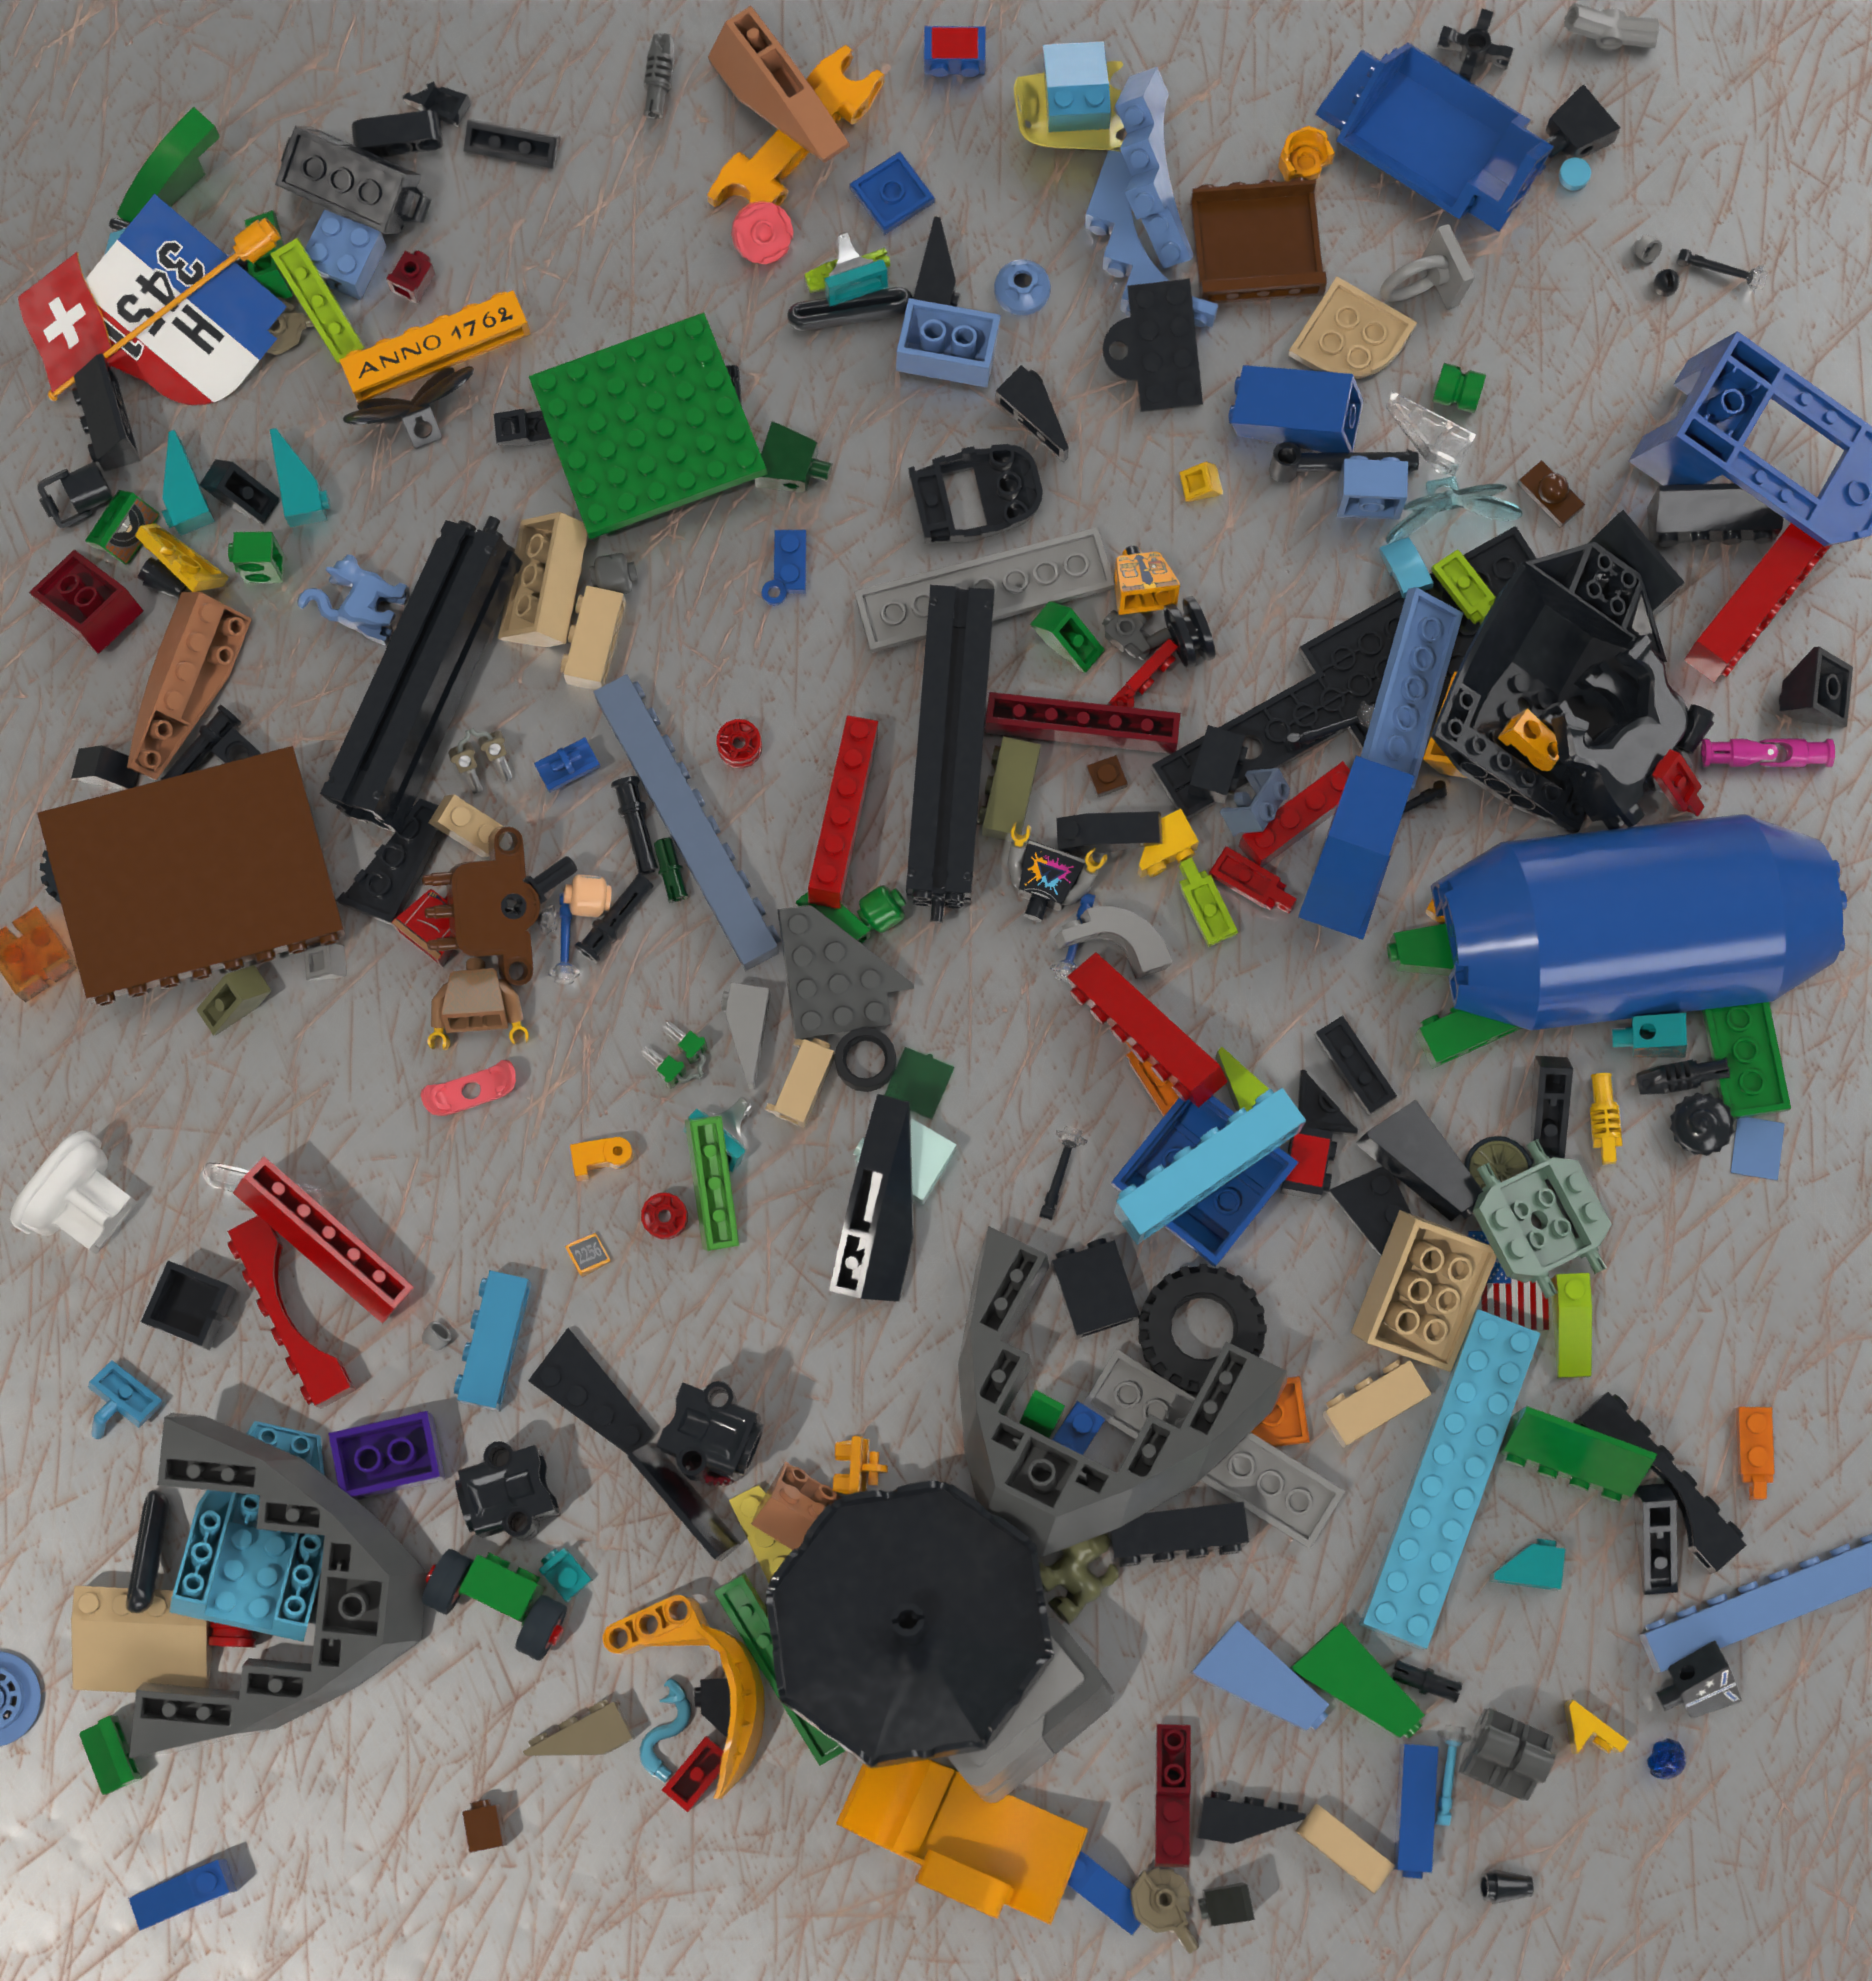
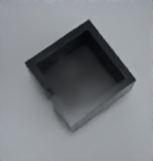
M168 1260L141 1322L151 1328L210 1351L222 1324L216 1319L218 1315L225 1317L236 1289L229 1284Z

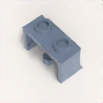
M1279 768L1247 771L1245 776L1256 794L1254 798L1251 799L1247 792H1236L1234 801L1238 808L1227 807L1221 809L1220 813L1233 837L1239 832H1263L1268 823L1275 818L1277 809L1283 800L1289 797L1290 787Z

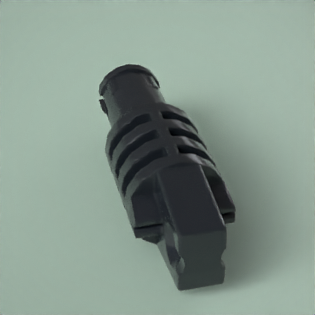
M1727 1057L1697 1063V1060L1693 1061L1692 1059L1664 1064L1637 1073V1084L1640 1095L1668 1094L1696 1089L1698 1086H1701L1702 1082L1731 1077Z

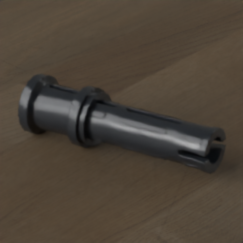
M220 704L217 707L218 712L207 725H201L198 732L200 735L160 779L164 780L194 772L211 752V749L232 728L240 726L242 722Z
M629 776L612 782L611 787L613 790H616L620 805L618 814L625 820L638 873L646 875L658 871V866L644 817L647 808L646 803L641 801L638 789L640 780L638 776Z
M638 873L601 920H594L591 931L582 942L575 944V948L590 961L598 963L600 960L599 955L610 942H615L618 935L617 930L654 885Z

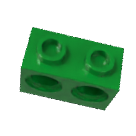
M234 532L233 543L228 545L229 562H233L236 573L240 574L245 583H283L284 553L272 532Z

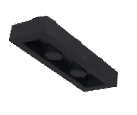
M1343 1015L1315 1033V1037L1368 1115H1371L1397 1098L1396 1093Z

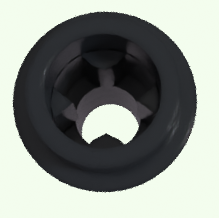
M150 557L138 574V579L143 581L144 586L179 599L181 592H185L187 588L159 559L156 560Z
M1691 704L1688 710L1689 719L1686 732L1675 747L1688 754H1693L1714 725L1712 720L1715 714L1706 708Z
M1491 1869L1489 1873H1482L1480 1891L1484 1901L1497 1904L1532 1897L1534 1884L1531 1876Z

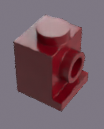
M415 250L413 254L404 251L393 272L388 274L386 278L390 291L418 304L436 274L432 263H430V257L418 250ZM410 269L415 270L413 273H409Z

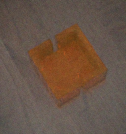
M37 906L12 922L14 927L23 934L21 937L18 938L7 926L0 930V972L15 995L25 1003L50 987L47 982L49 979L56 983L78 968L76 959L48 917Z

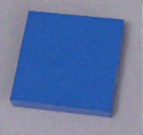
M900 151L849 184L850 190L884 235L935 203V197Z

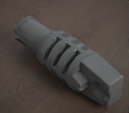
M654 34L647 55L644 79L647 97L643 114L650 119H655L656 114L657 119L663 118L665 94L671 89L675 61L674 38L671 34Z

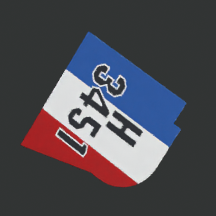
M156 194L150 198L85 279L103 315L111 346L229 258ZM233 262L106 360L110 366L147 382L156 391L173 401L188 405L213 403L231 394L274 344L277 338L268 329L287 306L236 262Z

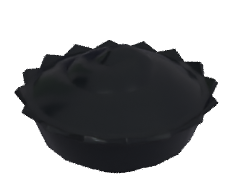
M1697 1092L1693 1096H1685L1681 1103L1675 1105V1112L1670 1116L1672 1122L1670 1130L1674 1134V1141L1680 1144L1682 1150L1690 1151L1694 1156L1699 1154L1708 1156L1713 1152H1720L1723 1146L1729 1144L1730 1137L1734 1133L1733 1124L1735 1119L1731 1115V1108L1724 1104L1722 1098H1715L1711 1093L1703 1095Z

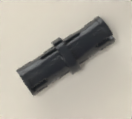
M1397 1659L1394 1666L1395 1671L1391 1675L1394 1681L1417 1688L1419 1693L1426 1695L1428 1692L1450 1700L1453 1703L1457 1702L1460 1695L1457 1692L1461 1690L1462 1682L1434 1674L1433 1669L1426 1668V1670H1423Z

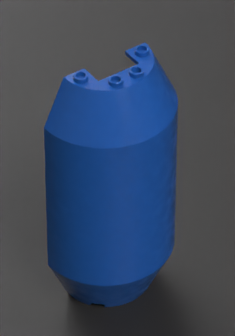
M1746 814L1500 842L1431 885L1436 917L1444 916L1454 965L1448 977L1454 1008L1531 1031L1631 1019L1634 1016L1673 1014L1772 1002L1833 964L1839 952L1845 949L1843 910L1847 908V896L1844 890H1840L1838 880L1840 877V866L1838 861L1832 860L1827 848L1820 840Z

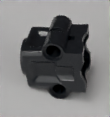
M682 1382L676 1396L675 1415L671 1422L662 1430L656 1446L660 1448L661 1452L676 1457L678 1468L690 1480H703L712 1471L736 1481L739 1474L745 1476L757 1451L765 1425L760 1423L761 1417L759 1413L737 1405L735 1394L725 1382H712L706 1386L704 1391ZM717 1394H727L728 1401L726 1404L720 1407L712 1405V1400ZM692 1456H701V1466L693 1471L687 1470L686 1464L688 1459Z
M496 1441L489 1444L485 1449L483 1463L458 1470L460 1479L455 1481L461 1511L471 1533L475 1532L479 1537L485 1538L505 1531L518 1540L528 1541L538 1534L540 1529L539 1521L561 1515L557 1499L547 1486L546 1473L548 1467L544 1453L536 1445L516 1451L507 1443ZM503 1452H508V1462L498 1467V1456ZM521 1516H526L527 1526L524 1530L516 1532V1520Z

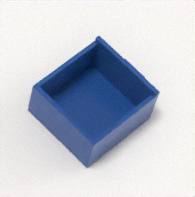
M1355 756L1305 895L1299 918L1361 940L1364 939L1391 857L1389 854L1415 778L1414 775Z

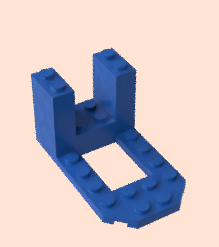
M1738 331L1687 360L1673 384L1688 395L1675 419L1644 435L1628 461L1661 485L1705 484L1724 475L1823 546L1859 540L1872 535V426ZM1770 399L1844 450L1818 497L1743 446Z

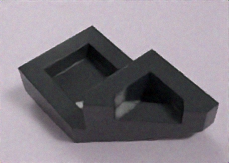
M435 82L427 84V89L414 95L408 92L403 96L406 104L419 111H435L439 113L441 121L457 127L472 102L467 94L443 86L438 88Z

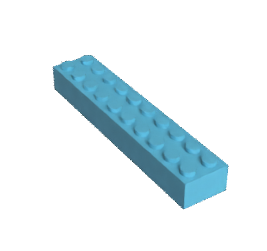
M1479 1309L1475 1311L1439 1403L1362 1614L1360 1626L1420 1650L1428 1648L1541 1333Z

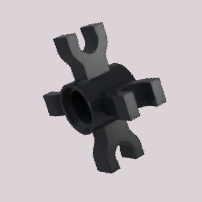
M1483 8L1476 28H1472L1465 34H1462L1453 28L1443 26L1437 44L1438 48L1459 52L1460 60L1463 63L1459 75L1468 81L1471 80L1474 68L1482 65L1485 60L1500 68L1507 69L1514 49L1506 45L1491 43L1488 29L1494 12ZM1470 45H1477L1481 50H1474L1470 48Z

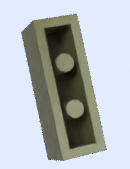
M1003 736L1001 746L995 745L991 764L996 765L994 776L988 775L984 794L990 796L987 806L981 805L977 824L983 825L982 836L1012 842L1014 840L1011 837V829L1015 822H1017L1016 833L1022 835L1041 744Z

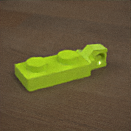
M1457 549L1433 565L1431 571L1466 617L1474 624L1477 622L1482 624L1496 597Z
M1192 857L1180 862L1179 869L1184 880L1179 881L1181 892L1207 947L1209 948L1236 936L1238 930L1212 876L1208 875L1206 870L1199 872Z

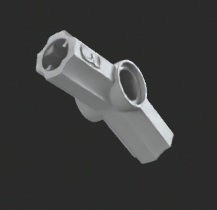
M1577 3L1569 7L1564 19V27L1568 31L1595 39L1596 45L1602 49L1613 50L1622 47V45L1655 48L1659 32L1658 19L1625 16V13L1618 9L1599 11Z

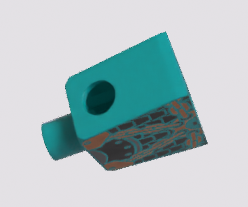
M1686 1013L1632 1017V1027L1612 1028L1613 1047H1632L1633 1057H1686ZM1650 1034L1653 1038L1643 1039L1641 1035Z

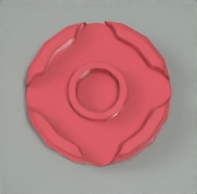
M757 201L747 204L738 212L732 224L731 236L734 247L742 257L752 263L766 265L778 261L787 253L794 231L791 219L784 209L771 202Z

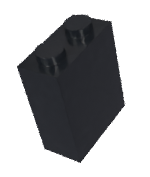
M1106 1238L1097 1239L1087 1244L1088 1249L1075 1252L1074 1248L1066 1249L1056 1253L1057 1259L1051 1261V1267L1075 1339L1139 1319L1140 1314L1115 1240L1107 1242Z

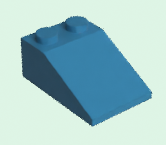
M1104 41L1044 44L1043 60L1048 132L1110 129L1111 104Z

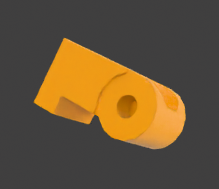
M1528 708L1513 716L1498 736V739L1506 746L1512 744L1524 756H1527L1536 768L1542 771H1550L1559 759L1555 734Z
M622 1137L570 1144L574 1174L577 1181L590 1179L588 1170L605 1167L624 1169L633 1160L631 1145Z

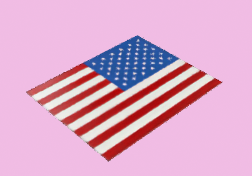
M1468 1231L1469 1237L1489 1244L1483 1231ZM1496 1258L1476 1310L1485 1311L1531 1330H1549L1548 1298L1545 1299L1537 1281L1534 1283L1531 1281L1524 1283L1507 1277Z

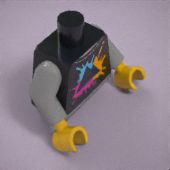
M1015 822L1011 829V837L1014 841L1010 845L1007 863L1011 881L1019 889L1018 896L1029 900L1024 916L1033 921L1042 922L1047 907L1061 911L1064 905H1073L1089 893L1098 875L1097 869L1105 864L1107 855L1105 854L1102 857L1101 862H1095L1092 854L1096 848L1091 849L1085 859L1033 840H1028L1031 833L1030 825H1027L1026 834L1019 835L1015 831L1017 824Z

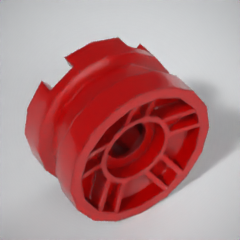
M734 719L726 722L720 728L716 744L720 758L726 765L744 769L752 766L759 759L762 753V742L759 731L753 723L744 719ZM738 739V741L745 742L744 747L740 749L735 748L734 740Z
M658 1193L651 1196L644 1203L641 1210V1221L644 1228L652 1236L661 1240H670L678 1237L684 1231L688 1223V1211L685 1204L677 1196L671 1193ZM662 1210L670 1212L671 1218L668 1222H661L658 1216H660Z
M209 1622V1627L212 1628V1635L208 1637V1645L256 1648V1639L253 1638L252 1630Z

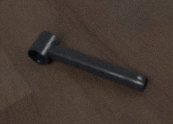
M1282 442L1274 448L1269 474L1277 482L1288 483L1296 477L1297 472L1341 471L1344 459H1349L1352 456H1365L1368 460L1395 457L1400 459V461H1408V473L1418 470L1419 454L1409 449L1406 452L1301 453L1297 445L1291 442Z

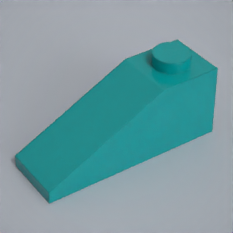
M276 428L270 429L284 517L290 528L327 521L326 509L331 508L327 490H321L315 477Z
M174 429L168 434L162 496L167 509L163 510L162 514L169 529L175 527L179 535L183 536L214 523L215 519L201 486H199L198 479L184 446Z

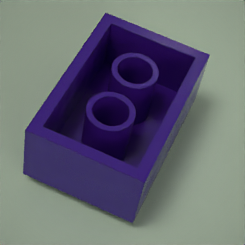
M428 1411L328 1433L338 1487L355 1500L446 1480L434 1418Z

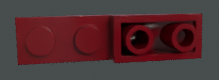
M1156 1725L1155 1867L1189 1868L1191 1725Z

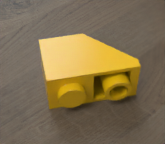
M1181 809L1161 818L1162 844L1144 847L1137 872L1140 878L1149 875L1150 878L1155 877L1167 869L1166 865L1176 860L1180 863L1195 855L1194 851L1198 848L1199 840Z

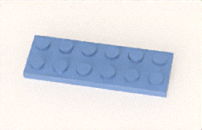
M1417 587L1407 590L1361 753L1362 758L1414 775L1415 778L1411 790H1414L1463 616V612Z

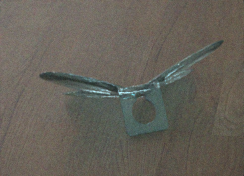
M1455 477L1427 481L1426 489L1428 495L1412 500L1403 507L1404 510L1413 512L1388 533L1386 543L1390 544L1408 537L1440 511L1462 507L1483 517L1501 521H1513L1522 516V510L1513 503L1493 496L1507 489L1503 484L1477 485L1459 490ZM1439 487L1450 488L1443 493L1435 494L1436 489Z

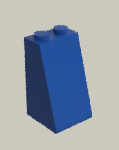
M1243 365L1241 376H1237L1235 381V395H1237L1235 405H1231L1229 409V423L1232 424L1237 436L1276 444L1291 442L1299 448L1322 453L1354 451L1364 400L1353 374Z

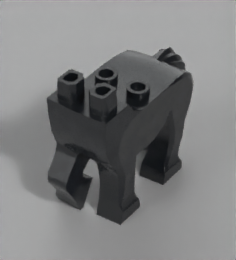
M1648 635L1633 638L1628 643L1630 648L1625 652H1619L1614 657L1620 664L1635 671L1638 676V690L1629 681L1616 674L1606 661L1591 665L1574 682L1581 690L1596 691L1604 696L1612 705L1618 721L1617 724L1601 730L1591 738L1586 732L1589 722L1574 716L1565 700L1551 704L1538 717L1556 736L1559 759L1561 763L1569 766L1572 787L1584 811L1592 822L1602 820L1608 830L1618 829L1624 823L1627 827H1633L1646 815L1637 803L1644 795V781L1647 777L1652 776L1658 762L1664 758L1669 749L1672 750L1680 742L1687 729L1689 719L1688 708L1684 699L1668 684L1665 664L1652 649L1651 640Z

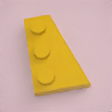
M157 523L140 525L135 537L192 592L224 587L229 578L227 574Z

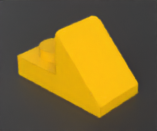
M1567 1700L1564 1704L1572 1754H1578L1591 1735L1595 1737L1592 1743L1605 1753L1610 1754L1611 1751L1622 1753L1629 1743L1627 1739L1576 1701Z

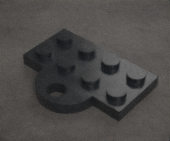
M1190 278L1128 285L1130 317L1115 323L1107 332L1103 342V358L1107 367L1114 375L1123 380L1137 381L1140 412L1203 405ZM1115 342H1121L1127 347V356L1121 360H1116L1110 355L1109 348Z

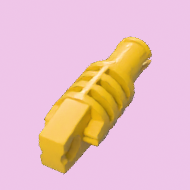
M1596 1073L1591 1075L1594 1103L1589 1108L1593 1148H1600L1602 1165L1616 1164V1147L1623 1146L1619 1105L1613 1101L1612 1073Z

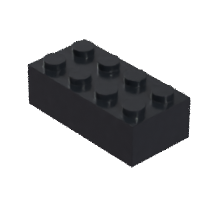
M1244 1502L1145 1513L1126 1525L1108 1532L1111 1562L1119 1561V1567L1140 1565L1141 1558L1152 1557L1153 1563L1170 1562L1175 1559V1554L1184 1553L1186 1554V1559L1203 1558L1209 1555V1550L1218 1549L1219 1555L1237 1554L1242 1551L1243 1546L1249 1543Z

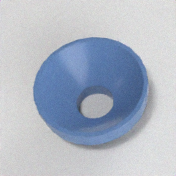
M1026 259L1011 261L999 271L994 284L996 300L1003 309L1011 314H1034L1045 306L1049 299L1050 280L1048 274L1039 264ZM1025 273L1031 277L1032 283L1026 288H1020L1013 281L1016 275Z

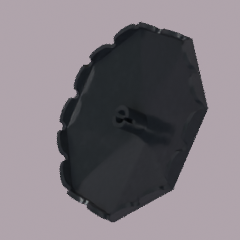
M924 1481L899 1486L889 1492L871 1490L842 1496L839 1500L827 1505L806 1532L802 1544L786 1557L772 1576L766 1589L767 1613L773 1642V1661L780 1702L871 1769L986 1750L1054 1658L1036 1544L1006 1520L989 1513L983 1505L953 1484L946 1482Z

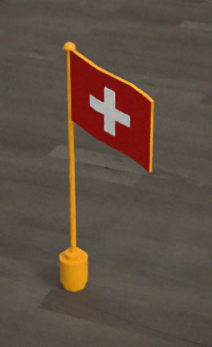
M266 217L261 221L256 220L233 237L236 243L232 246L235 251L233 255L113 346L110 343L103 315L84 279L78 252L74 253L18 296L24 324L44 363L51 387L48 391L49 399L52 401L58 400L57 396L75 383L74 375L96 355L103 353L107 359L239 257L244 262L249 260L254 263L277 246L276 242L281 239L273 224Z

